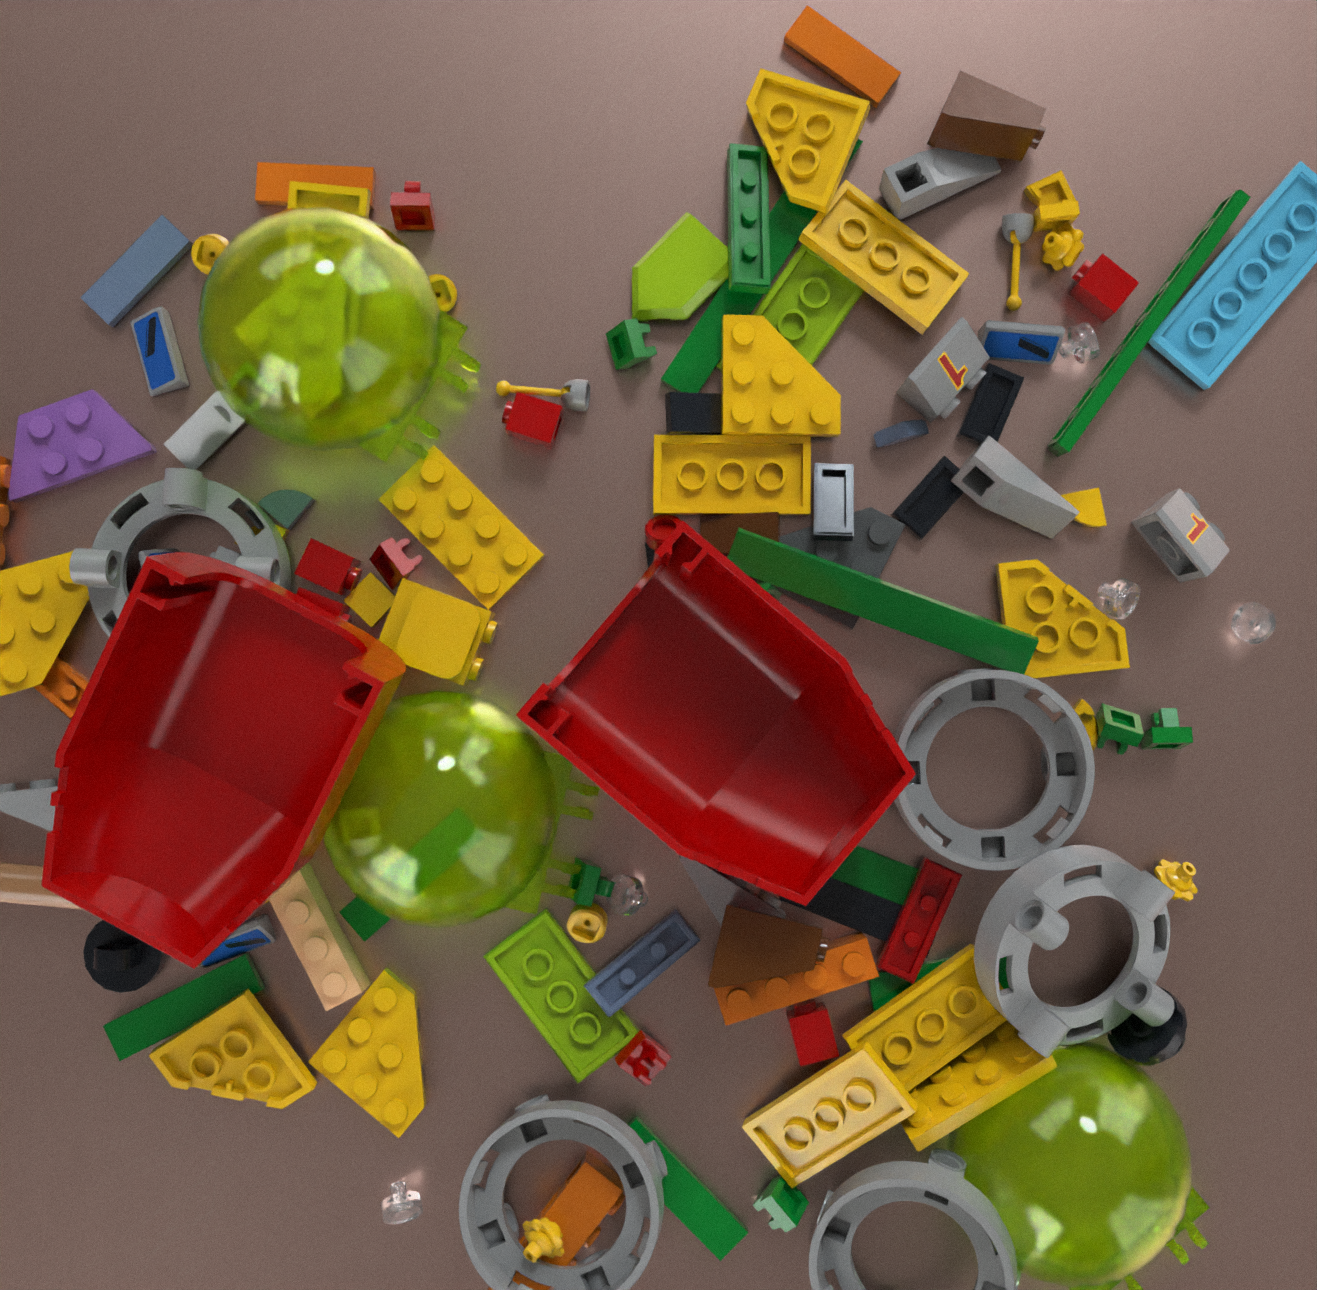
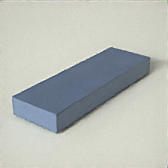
M161 215L81 296V299L108 325L114 327L193 246V243L167 218Z
M674 909L583 986L606 1015L611 1017L701 940L679 912Z

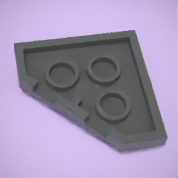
M869 507L854 512L853 541L813 540V526L780 536V543L879 578L906 524ZM775 586L781 595L850 630L854 628L859 618L857 615Z

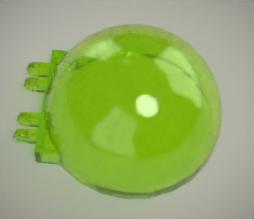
M328 206L292 207L262 217L232 238L214 260L201 289L196 323L200 354L213 386L236 415L259 433L288 446L317 451L358 447L380 462L386 463L396 445L416 457L425 460L428 455L425 448L417 442L409 440L403 434L409 424H411L429 438L437 439L441 431L416 415L437 378L465 394L469 387L465 380L444 368L449 358L461 364L465 369L476 373L482 366L480 362L457 348L468 327L441 310L430 277L412 250L386 227L356 212Z
M444 690L407 694L390 702L323 837V842L335 871L353 894L379 914L404 924L440 929L475 923L505 908L536 915L543 892L572 899L575 894V890L570 886L545 882L548 868L557 869L562 873L571 875L580 873L581 865L551 858L561 814L591 821L594 814L588 808L564 805L567 789L592 797L598 796L600 788L570 781L573 764L563 755L545 751L521 720L494 702L470 693Z
M1089 1041L1058 1045L1051 1054L1058 1066L1057 1068L950 1132L947 1150L963 1158L967 1164L964 1179L979 1189L996 1208L1015 1247L1017 1269L1034 1280L1068 1287L1070 1290H1111L1123 1279L1127 1283L1129 1290H1143L1132 1274L1150 1264L1166 1246L1182 1265L1190 1260L1183 1247L1173 1239L1185 1229L1188 1237L1201 1249H1204L1209 1244L1192 1223L1210 1207L1192 1186L1191 1149L1181 1117L1164 1089L1139 1065L1133 1064L1116 1051L1105 1045Z

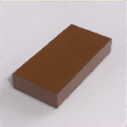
M778 512L700 516V535L724 556L729 554L738 527L780 542V514Z

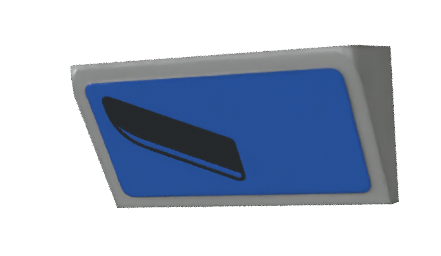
M161 306L130 321L150 396L153 397L188 387L189 382L170 313Z
M988 320L978 330V339L990 357L988 360L1049 365L1056 359L1065 334V328L1054 325Z
M264 913L246 920L199 966L207 968L274 943L276 935L268 914L265 915Z

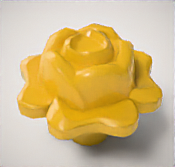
M1065 223L1062 228L1054 227L1045 236L1044 243L1042 244V250L1045 251L1042 257L1043 262L1051 264L1053 269L1057 271L1061 270L1064 265L1067 267L1074 265L1080 252L1084 249V244L1081 242L1084 235L1083 231L1074 229L1070 223Z
M1164 859L1159 861V866L1154 868V873L1158 880L1175 892L1172 899H1183L1190 902L1193 899V895L1198 892L1192 879L1196 874L1195 867L1189 862H1184L1181 865L1176 861L1172 863Z
M541 1218L540 1220L525 1221L522 1224L525 1230L524 1236L529 1243L523 1251V1255L527 1260L535 1263L541 1255H546L552 1259L555 1256L562 1257L565 1253L562 1247L563 1241L561 1240L563 1234L555 1222L549 1221L548 1218Z

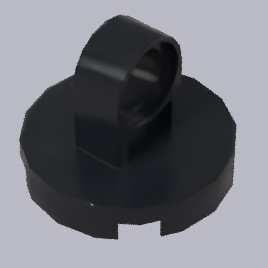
M104 920L97 923L88 934L83 950L85 967L92 979L104 989L119 993L136 991L151 982L162 970L166 954Z
M1165 989L1163 990L1174 1000L1173 1014L1166 1023L1160 1026H1150L1132 1013L1121 1024L1110 1030L1111 1034L1107 1032L1108 1040L1113 1049L1135 1065L1151 1066L1164 1062L1166 1059L1175 1056L1184 1046L1187 1028L1185 1009L1179 1000Z

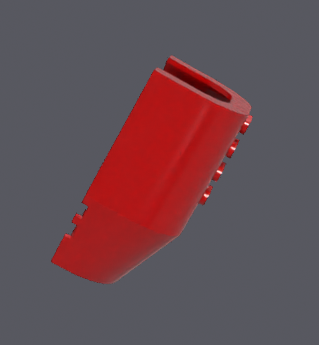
M683 520L655 551L654 560L643 576L579 652L550 683L545 684L543 682L516 714L520 720L677 854L717 869L727 875H732L752 883L757 887L804 906L808 905L916 775L892 733L885 727L872 706L873 702L870 697L863 691L852 673L853 670L846 658Z
M188 552L147 556L56 751L54 767L60 768L57 791L51 793L50 806H55L53 830L47 833L41 886L195 969L314 857L406 672L405 663L392 649L362 629L243 568L218 559Z

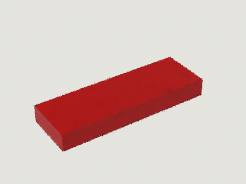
M926 857L923 858L876 963L878 968L908 982L915 983L963 874Z

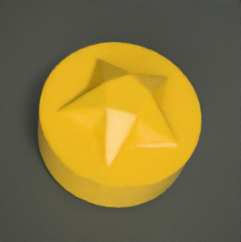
M208 234L199 237L193 243L191 249L192 260L201 272L208 275H216L227 271L231 267L234 260L233 248L223 236Z
M433 274L427 276L419 285V302L425 310L432 314H445L457 302L456 286L444 275Z
M592 903V907L577 904L570 911L567 929L575 940L582 943H594L604 936L608 917L604 909L595 903Z

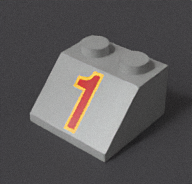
M963 317L955 323L896 392L930 423L938 415L946 419L961 402L955 397L964 386L971 390L987 373L981 367L990 357L969 323Z
M1179 488L1164 495L1131 523L1181 583L1210 575L1230 550L1224 543L1225 537L1221 530L1213 523H1208L1200 514V506L1196 499L1187 492L1183 493Z

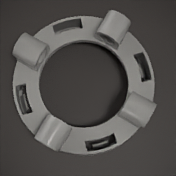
M166 468L164 480L149 484L132 493L109 514L96 535L92 549L76 548L72 552L69 565L70 576L73 583L88 587L91 606L104 632L110 637L129 596L126 571L130 554L139 538L154 524L168 517L181 514H196L209 517L224 526L238 544L242 556L237 558L235 566L257 574L290 591V559L286 544L275 526L276 524L251 499L226 485L204 478L202 472L186 468ZM238 502L250 509L245 512V515L258 529H263L256 536L246 521L231 509Z
M994 668L958 670V675L947 678L925 691L906 711L894 734L896 742L916 773L914 778L894 800L897 809L910 830L925 845L958 864L974 869L992 871L1020 868L1035 857L1061 847L1077 829L1089 806L1094 787L1095 763L1090 738L1085 726L1072 706L1059 693L1030 676L1012 671L994 670ZM1030 689H1036L1042 693L1038 700L1046 705L1054 714L1059 711L1062 713L1054 723L1040 707L1024 697ZM939 698L942 702L939 703L937 706H935V707L925 716V714L934 706V702H933V701H934L935 699ZM976 707H997L1020 716L1035 730L1043 744L1040 756L1041 771L1046 781L1043 794L1028 815L1020 821L1001 829H972L957 823L938 806L927 782V755L935 735L951 718ZM917 720L921 721L916 731H914L912 728ZM1060 806L1068 813L1066 819L1060 817L1056 824L1046 833L1050 838L1043 844L1040 843L1033 836L1052 819ZM920 814L935 830L950 839L945 847L942 846L943 839L934 833L927 825L923 828L917 820Z
M1070 845L1050 850L1035 857L1016 870L1003 883L991 899L979 924L974 947V964L977 980L983 994L989 1003L1019 1031L1017 1035L1046 1058L1050 1057L1058 1045L1081 1043L1107 1033L1121 1024L1132 1013L1150 1026L1163 1025L1173 1014L1174 1000L1168 993L1157 986L1156 982L1164 967L1170 943V918L1166 904L1175 892L1144 869L1141 872L1115 853L1104 848L1090 845ZM1096 865V874L1077 876L1064 881V874L1082 867ZM1088 896H1106L1118 900L1126 908L1133 927V943L1130 956L1118 977L1102 994L1081 1005L1057 1007L1039 1000L1029 981V954L1033 942L1044 950H1053L1059 947L1067 938L1069 923L1057 911L1072 901ZM1007 956L1006 974L1009 988L1000 990L998 979L1000 958Z
M547 1094L522 1103L514 1108L515 1114L502 1123L479 1147L466 1170L459 1197V1222L462 1239L472 1264L493 1290H534L522 1283L518 1285L513 1281L516 1270L535 1282L554 1287V1290H629L647 1267L662 1228L664 1216L662 1179L668 1175V1171L660 1147L655 1140L645 1144L638 1134L623 1120L592 1104L568 1100L550 1101ZM553 1140L581 1142L600 1152L617 1171L626 1196L625 1222L616 1242L610 1249L598 1251L586 1257L575 1266L550 1264L539 1258L535 1263L527 1260L523 1255L525 1248L517 1240L519 1237V1226L515 1213L508 1203H504L507 1179L517 1160L531 1148ZM490 1149L499 1152V1155L489 1172L484 1189L475 1184L481 1183L484 1171L488 1165V1161H482L483 1157ZM647 1217L650 1219L649 1233L644 1232L641 1244L636 1252L639 1256L637 1257L631 1254L641 1234L644 1219Z
M941 1148L931 1151L927 1163L892 1161L877 1164L854 1174L841 1184L835 1192L828 1190L817 1219V1227L809 1251V1277L812 1290H834L832 1284L829 1285L825 1276V1272L831 1269L835 1270L842 1290H867L858 1277L852 1257V1242L857 1227L870 1212L880 1206L898 1201H915L942 1210L952 1217L967 1233L974 1246L978 1261V1276L973 1290H1017L1021 1271L1017 1269L1016 1252L1011 1234L999 1211L979 1189L964 1179L967 1166L965 1160L956 1153Z

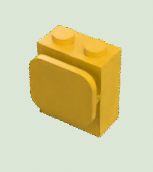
M402 578L379 641L392 649L403 660L405 665L459 685L468 686L470 679L477 681L484 664V659L479 658L484 643L491 644L498 627V622L493 621L496 613Z

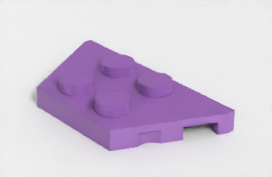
M93 389L18 416L8 492L9 500L18 503L157 453L156 448L137 432L130 422L111 407V404Z

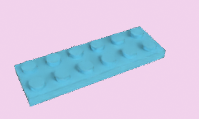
M1302 161L1298 162L1170 310L1147 342L1203 390L1211 387L1317 263V174Z

